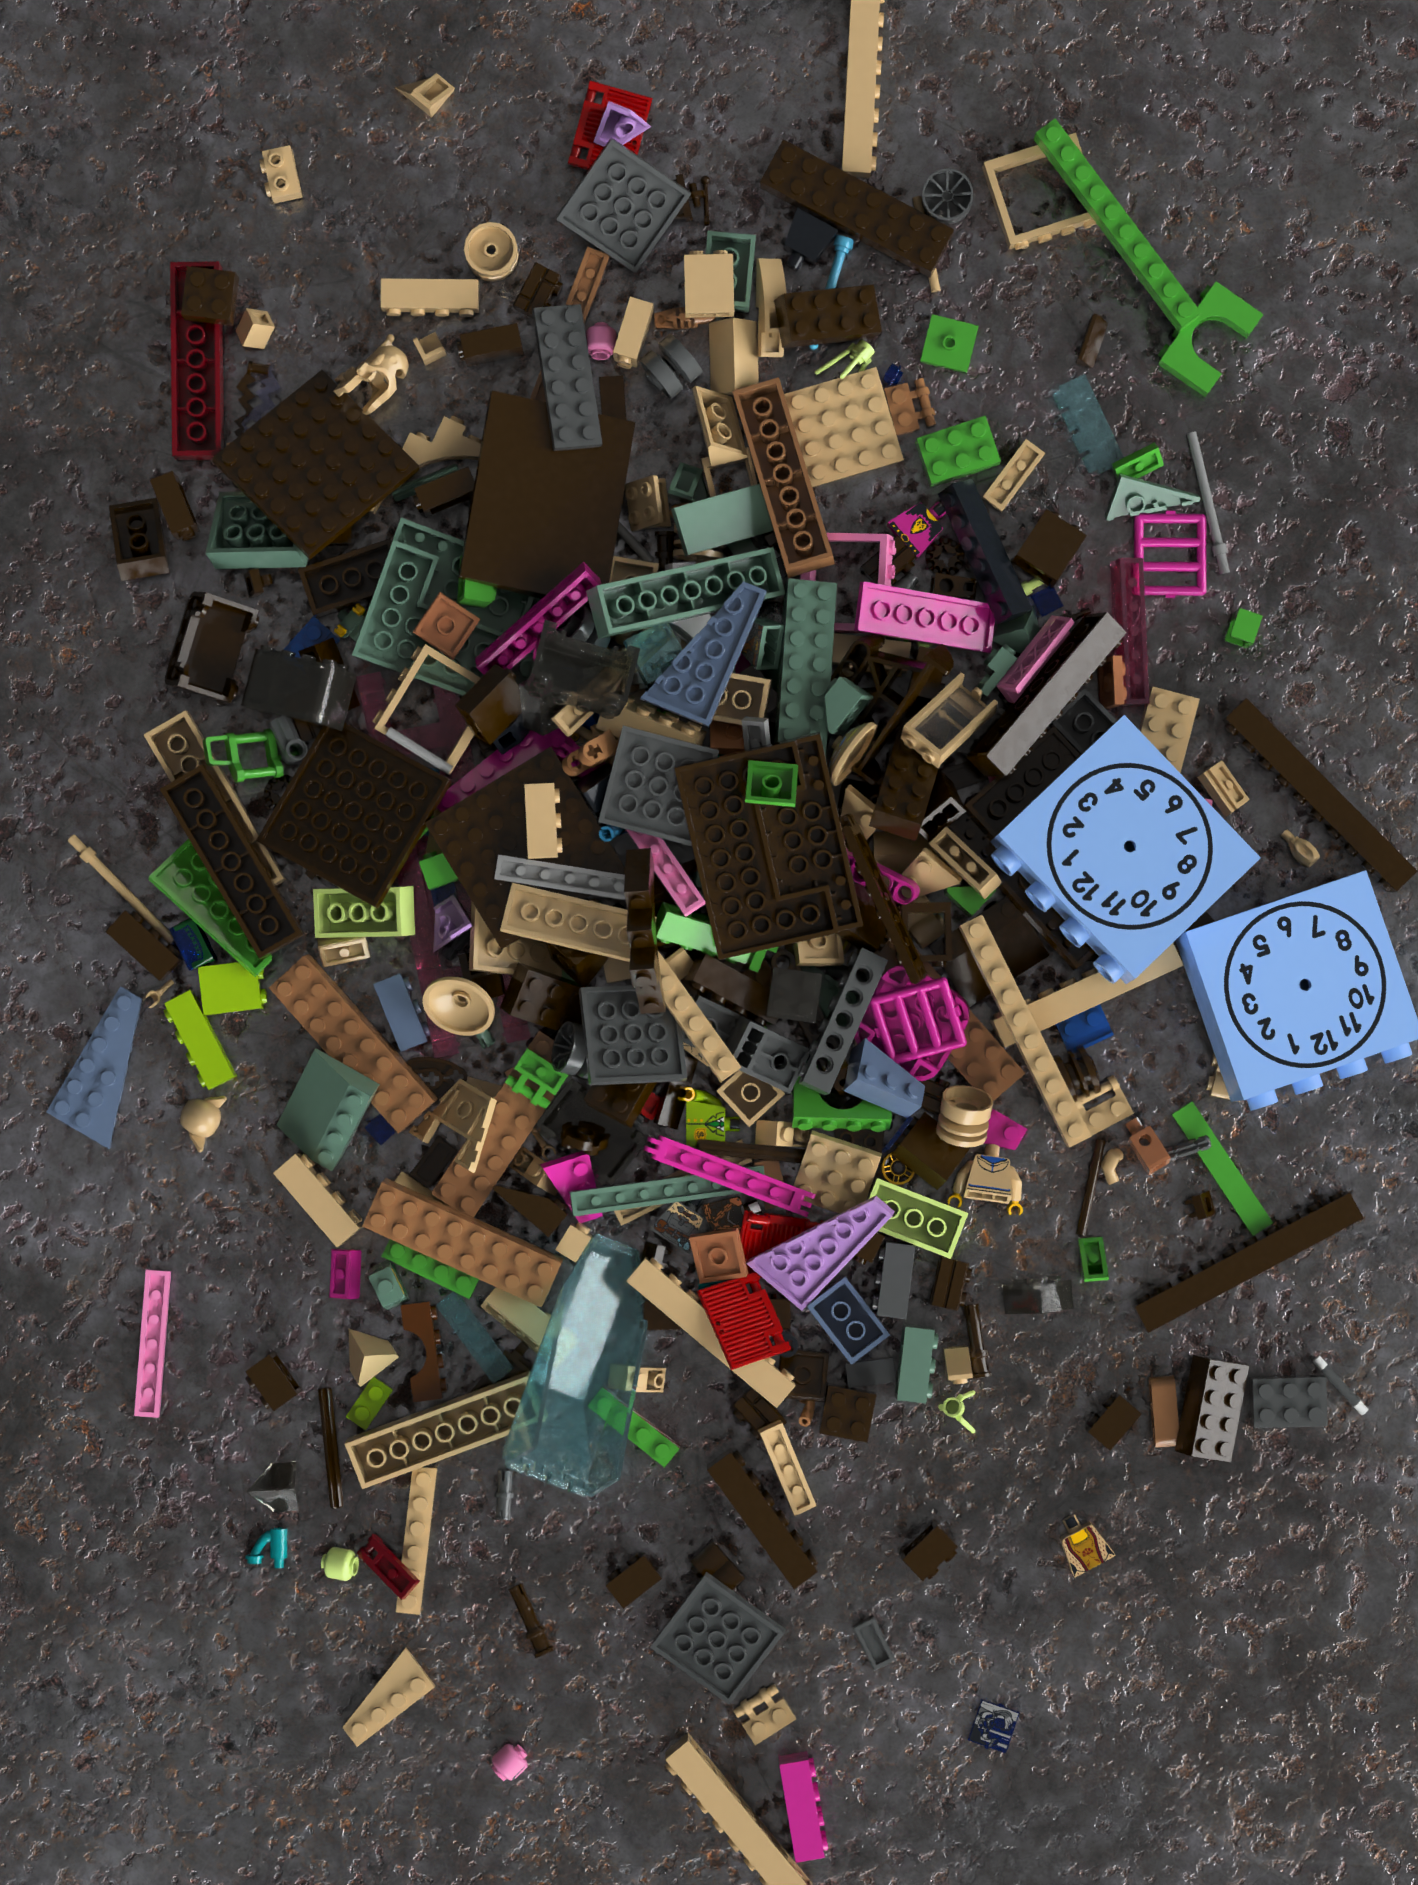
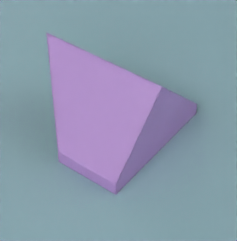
M608 101L594 143L605 147L612 137L624 145L651 126L632 110Z
M454 894L433 907L435 910L433 953L470 930L473 926Z

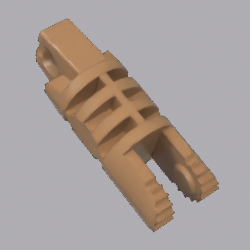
M685 307L654 313L656 329L679 330L698 328V325L707 324L716 319L715 317L685 318Z

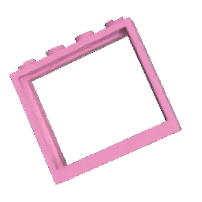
M826 533L829 542L880 543L878 584L891 586V579L895 577L892 555L896 554L895 540H893L891 535ZM816 570L800 574V580L816 581ZM834 623V633L864 632L854 631L855 623Z

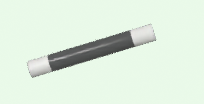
M1318 1355L1313 1359L1312 1362L1361 1416L1364 1415L1369 1409L1323 1358Z

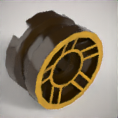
M892 1152L883 1158L881 1172L888 1182L901 1185L909 1182L914 1176V1172L894 1157ZM901 1163L903 1170L895 1172L894 1165Z

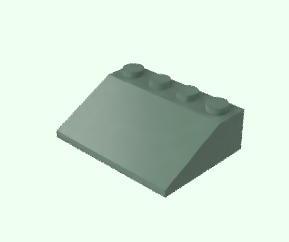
M219 492L205 552L215 569L306 567L308 558L243 492Z
M315 1048L276 1126L311 1160L333 1171L344 1155L380 1084Z

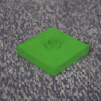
M932 314L920 362L967 374L979 326Z

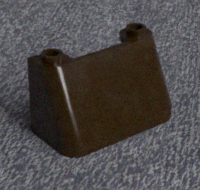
M192 592L188 599L168 664L165 684L231 703L238 693V686L232 677L245 634L250 633L252 629L255 630L258 626L259 610L207 592Z

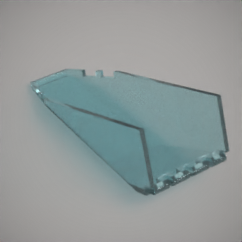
M595 1234L590 1240L556 1300L504 1446L502 1458L506 1460V1468L519 1473H523L525 1470V1475L543 1482L547 1478L548 1484L564 1490L569 1485V1492L582 1497L586 1495L593 1497L620 1480L648 1320L643 1319L642 1311L645 1297L640 1295V1292L626 1282L627 1278L640 1264L638 1250L599 1234Z

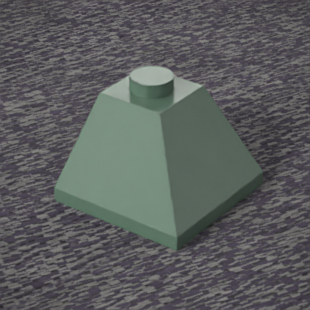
M839 677L838 679L834 678L828 685L825 705L828 731L831 734L844 735L873 696L847 678Z

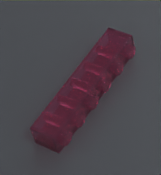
M1119 558L1110 562L1112 612L1114 620L1127 633L1122 637L1121 645L1114 650V656H1122V662L1125 663L1126 671L1123 676V686L1126 687L1127 697L1124 705L1117 707L1143 706L1150 704L1143 558Z

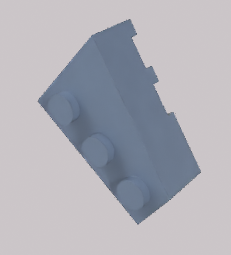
M866 1038L851 1050L843 1091L905 1118L910 1117L921 1108L925 1085Z

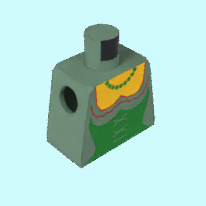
M386 1260L368 1269V1278L383 1308L389 1311L410 1300L392 1261Z

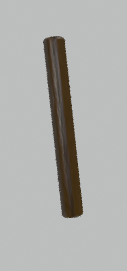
M697 1139L695 1149L711 1155L800 1164L806 1150Z
M325 1387L318 1390L328 1492L330 1507L338 1509L342 1508L344 1503L332 1389Z

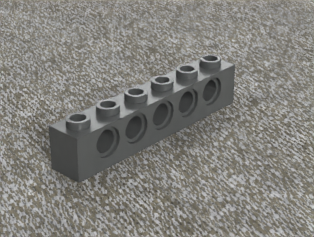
M864 948L851 953L847 965L850 966L847 974H842L837 985L840 988L837 997L833 995L828 1004L829 1015L827 1019H822L817 1031L821 1032L818 1040H813L809 1047L808 1054H810V1058L807 1063L804 1062L798 1072V1076L801 1077L798 1082L799 1084L823 1095L830 1094L886 967L887 959ZM857 970H862L865 973V982H859L856 979L855 974ZM847 992H852L856 996V1003L854 1005L846 1001ZM838 1014H842L846 1018V1025L844 1027L836 1023V1016ZM828 1036L835 1038L837 1042L835 1049H830L826 1045ZM819 1058L825 1060L827 1064L824 1072L816 1067V1062Z

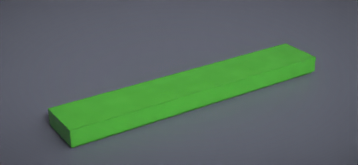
M1193 1101L1172 1113V1117L1188 1140H1197L1198 1137L1205 1135L1210 1138L1211 1147L1204 1151L1200 1150L1197 1154L1250 1234L1254 1236L1273 1223Z

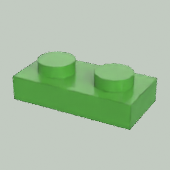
M1154 442L1111 465L1116 480H1118L1119 474L1140 478L1164 466L1159 448Z

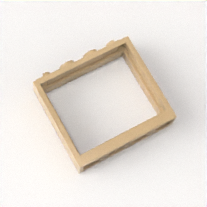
M1076 133L1068 135L1082 153ZM1038 145L985 161L982 166L1008 249H1025L1029 247L1031 242L1038 240L1039 243H1044L1053 239V235L1061 233L1062 236L1074 233L1075 228L1084 226L1087 229L1096 225V222L1087 212L1015 235L995 173L1045 158V154Z
M424 644L422 648L417 646L411 656V659L414 660L409 669L405 667L398 677L401 683L397 690L391 689L385 699L388 702L384 711L379 709L372 722L376 723L374 729L384 735L389 728L385 724L427 655L475 684L481 678L428 645ZM466 725L445 760L453 766L449 774L452 773L474 736L468 725Z

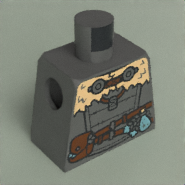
M704 1199L689 1200L685 1204L682 1202L672 1203L652 1224L650 1230L689 1254L692 1249L689 1237L692 1234L699 1233L705 1219L704 1216L697 1212Z

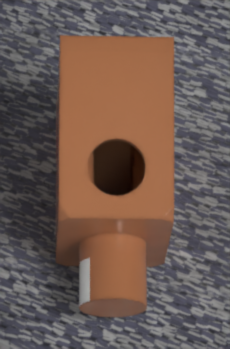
M1138 1117L1125 1124L1132 1135L1129 1137L1128 1142L1148 1176L1170 1163L1171 1157L1151 1126L1144 1128ZM1147 1139L1150 1145L1142 1146L1140 1141Z

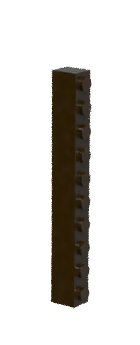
M1247 698L1223 719L1226 723L1224 728L1232 736L1237 735L1243 741L1241 745L1250 754L1254 752L1260 758L1258 762L1267 771L1271 769L1277 775L1275 779L1282 787L1286 788L1288 786L1294 792L1292 796L1300 805L1306 804L1311 809L1310 815L1317 822L1320 823L1322 821L1328 827L1327 832L1335 840L1340 839L1345 844L1344 849L1352 857L1357 856L1363 862L1361 866L1370 875L1374 873L1380 879L1378 884L1385 891L1397 892L1418 872Z
M1339 1190L1328 1196L1329 1201L1323 1204L1319 1201L1307 1207V1213L1301 1216L1299 1213H1296L1286 1219V1224L1280 1227L1276 1224L1264 1230L1265 1235L1257 1239L1256 1236L1250 1237L1243 1241V1247L1237 1250L1232 1247L1221 1253L1222 1258L1216 1261L1212 1258L1200 1264L1201 1269L1193 1273L1189 1270L1178 1276L1179 1281L1173 1284L1169 1281L1157 1287L1158 1292L1151 1296L1149 1293H1146L1136 1298L1137 1303L1132 1305L1145 1331L1149 1333L1362 1220L1363 1216L1351 1193H1343L1342 1190Z

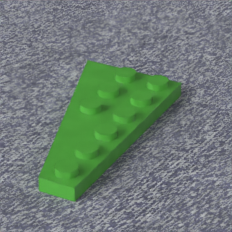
M189 839L149 876L148 880L254 977L272 961L271 955L264 959H259Z

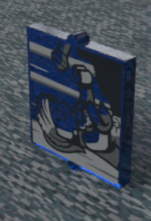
M981 1699L968 1740L983 1745L985 1749L992 1748L1006 1753L1020 1712L1006 1708L1002 1703L995 1704Z

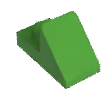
M1103 1237L1078 1239L1081 1277L1084 1282L1109 1280Z

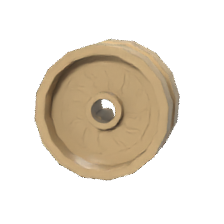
M493 222L479 224L470 231L465 240L464 252L468 267L474 275L482 280L495 282L503 280L513 273L518 264L519 252L516 239L508 228L500 223ZM490 249L495 250L494 254H488Z

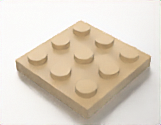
M812 1130L793 1186L816 1194L814 1199L806 1196L804 1198L805 1201L812 1203V1205L842 1213L866 1201L882 1153Z

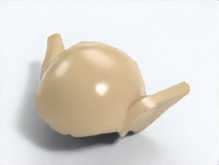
M226 1096L209 1097L204 1100L191 1099L183 1107L180 1123L189 1132L190 1139L193 1141L198 1152H203L205 1138L213 1135L219 1127L221 1120L219 1108L227 1100Z

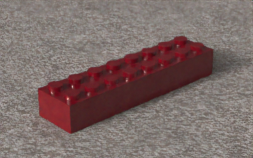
M219 261L170 262L172 456L175 460H212V457L224 449L223 325L184 320L181 311L187 266L222 270V266Z

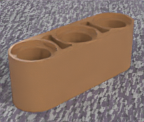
M1174 1375L1149 1377L1154 1447L1176 1446L1179 1421Z

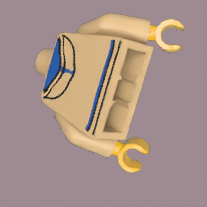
M986 1145L984 1155L976 1154L974 1160L967 1161L959 1170L952 1188L954 1193L948 1197V1205L950 1200L956 1197L959 1199L957 1207L959 1208L962 1205L961 1194H963V1198L1008 1204L1007 1212L1010 1215L1011 1208L1018 1206V1214H1022L1023 1208L1019 1204L1022 1193V1181L1016 1169L1010 1166V1160L999 1157L1000 1147L998 1145Z

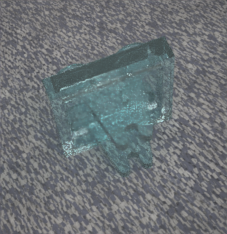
M669 623L654 626L623 642L645 686L655 682L682 651Z

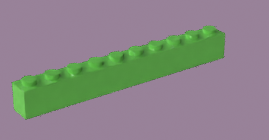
M1056 118L1038 130L1033 140L1178 333L1197 320L1202 312Z

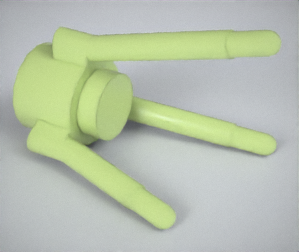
M862 339L857 344L852 342L846 350L817 369L815 374L818 375L849 353H851L850 358L852 361L840 374V378L843 379L856 364L861 365L858 372L864 371L871 363L870 357L875 351L870 344Z
M974 1390L959 1394L956 1398H947L943 1404L938 1406L940 1411H943L949 1417L956 1418L971 1433H975V1429L962 1417L965 1409L962 1401L974 1395Z

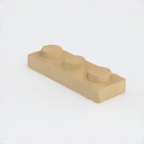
M1025 439L982 498L1002 513L1043 458L1045 452Z

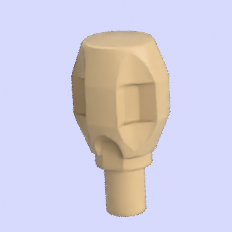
M1288 829L1281 834V837L1288 843L1293 857L1301 865L1309 868L1320 858L1318 851L1309 841L1298 836L1295 837Z

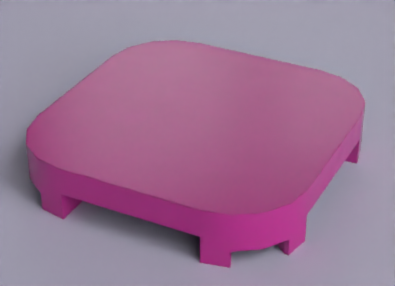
M896 965L881 977L873 996L915 984L910 982L904 966ZM927 975V977L919 983L930 981L934 978ZM940 988L927 991V997L942 1042L956 1039ZM950 989L955 1006L959 1005L961 1011L959 1018L964 1031L970 1019L969 1007L966 1000L960 994ZM917 995L904 997L903 1000L918 1047L922 1048L933 1045ZM894 1001L880 1004L895 1053L899 1054L909 1051ZM869 1004L854 1039L858 1045L866 1038L885 1053L881 1038H877L874 1030L877 1026ZM952 1050L903 1062L898 1065L918 1081H926L940 1071Z

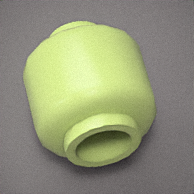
M332 1547L327 1554L322 1556L321 1568H324L325 1575L328 1578L348 1581L357 1574L359 1558L356 1557L353 1550Z

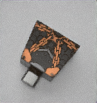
M739 1196L701 1205L711 1231L738 1228L740 1234L744 1210L753 1211L754 1214L762 1213L757 1199L743 1205Z

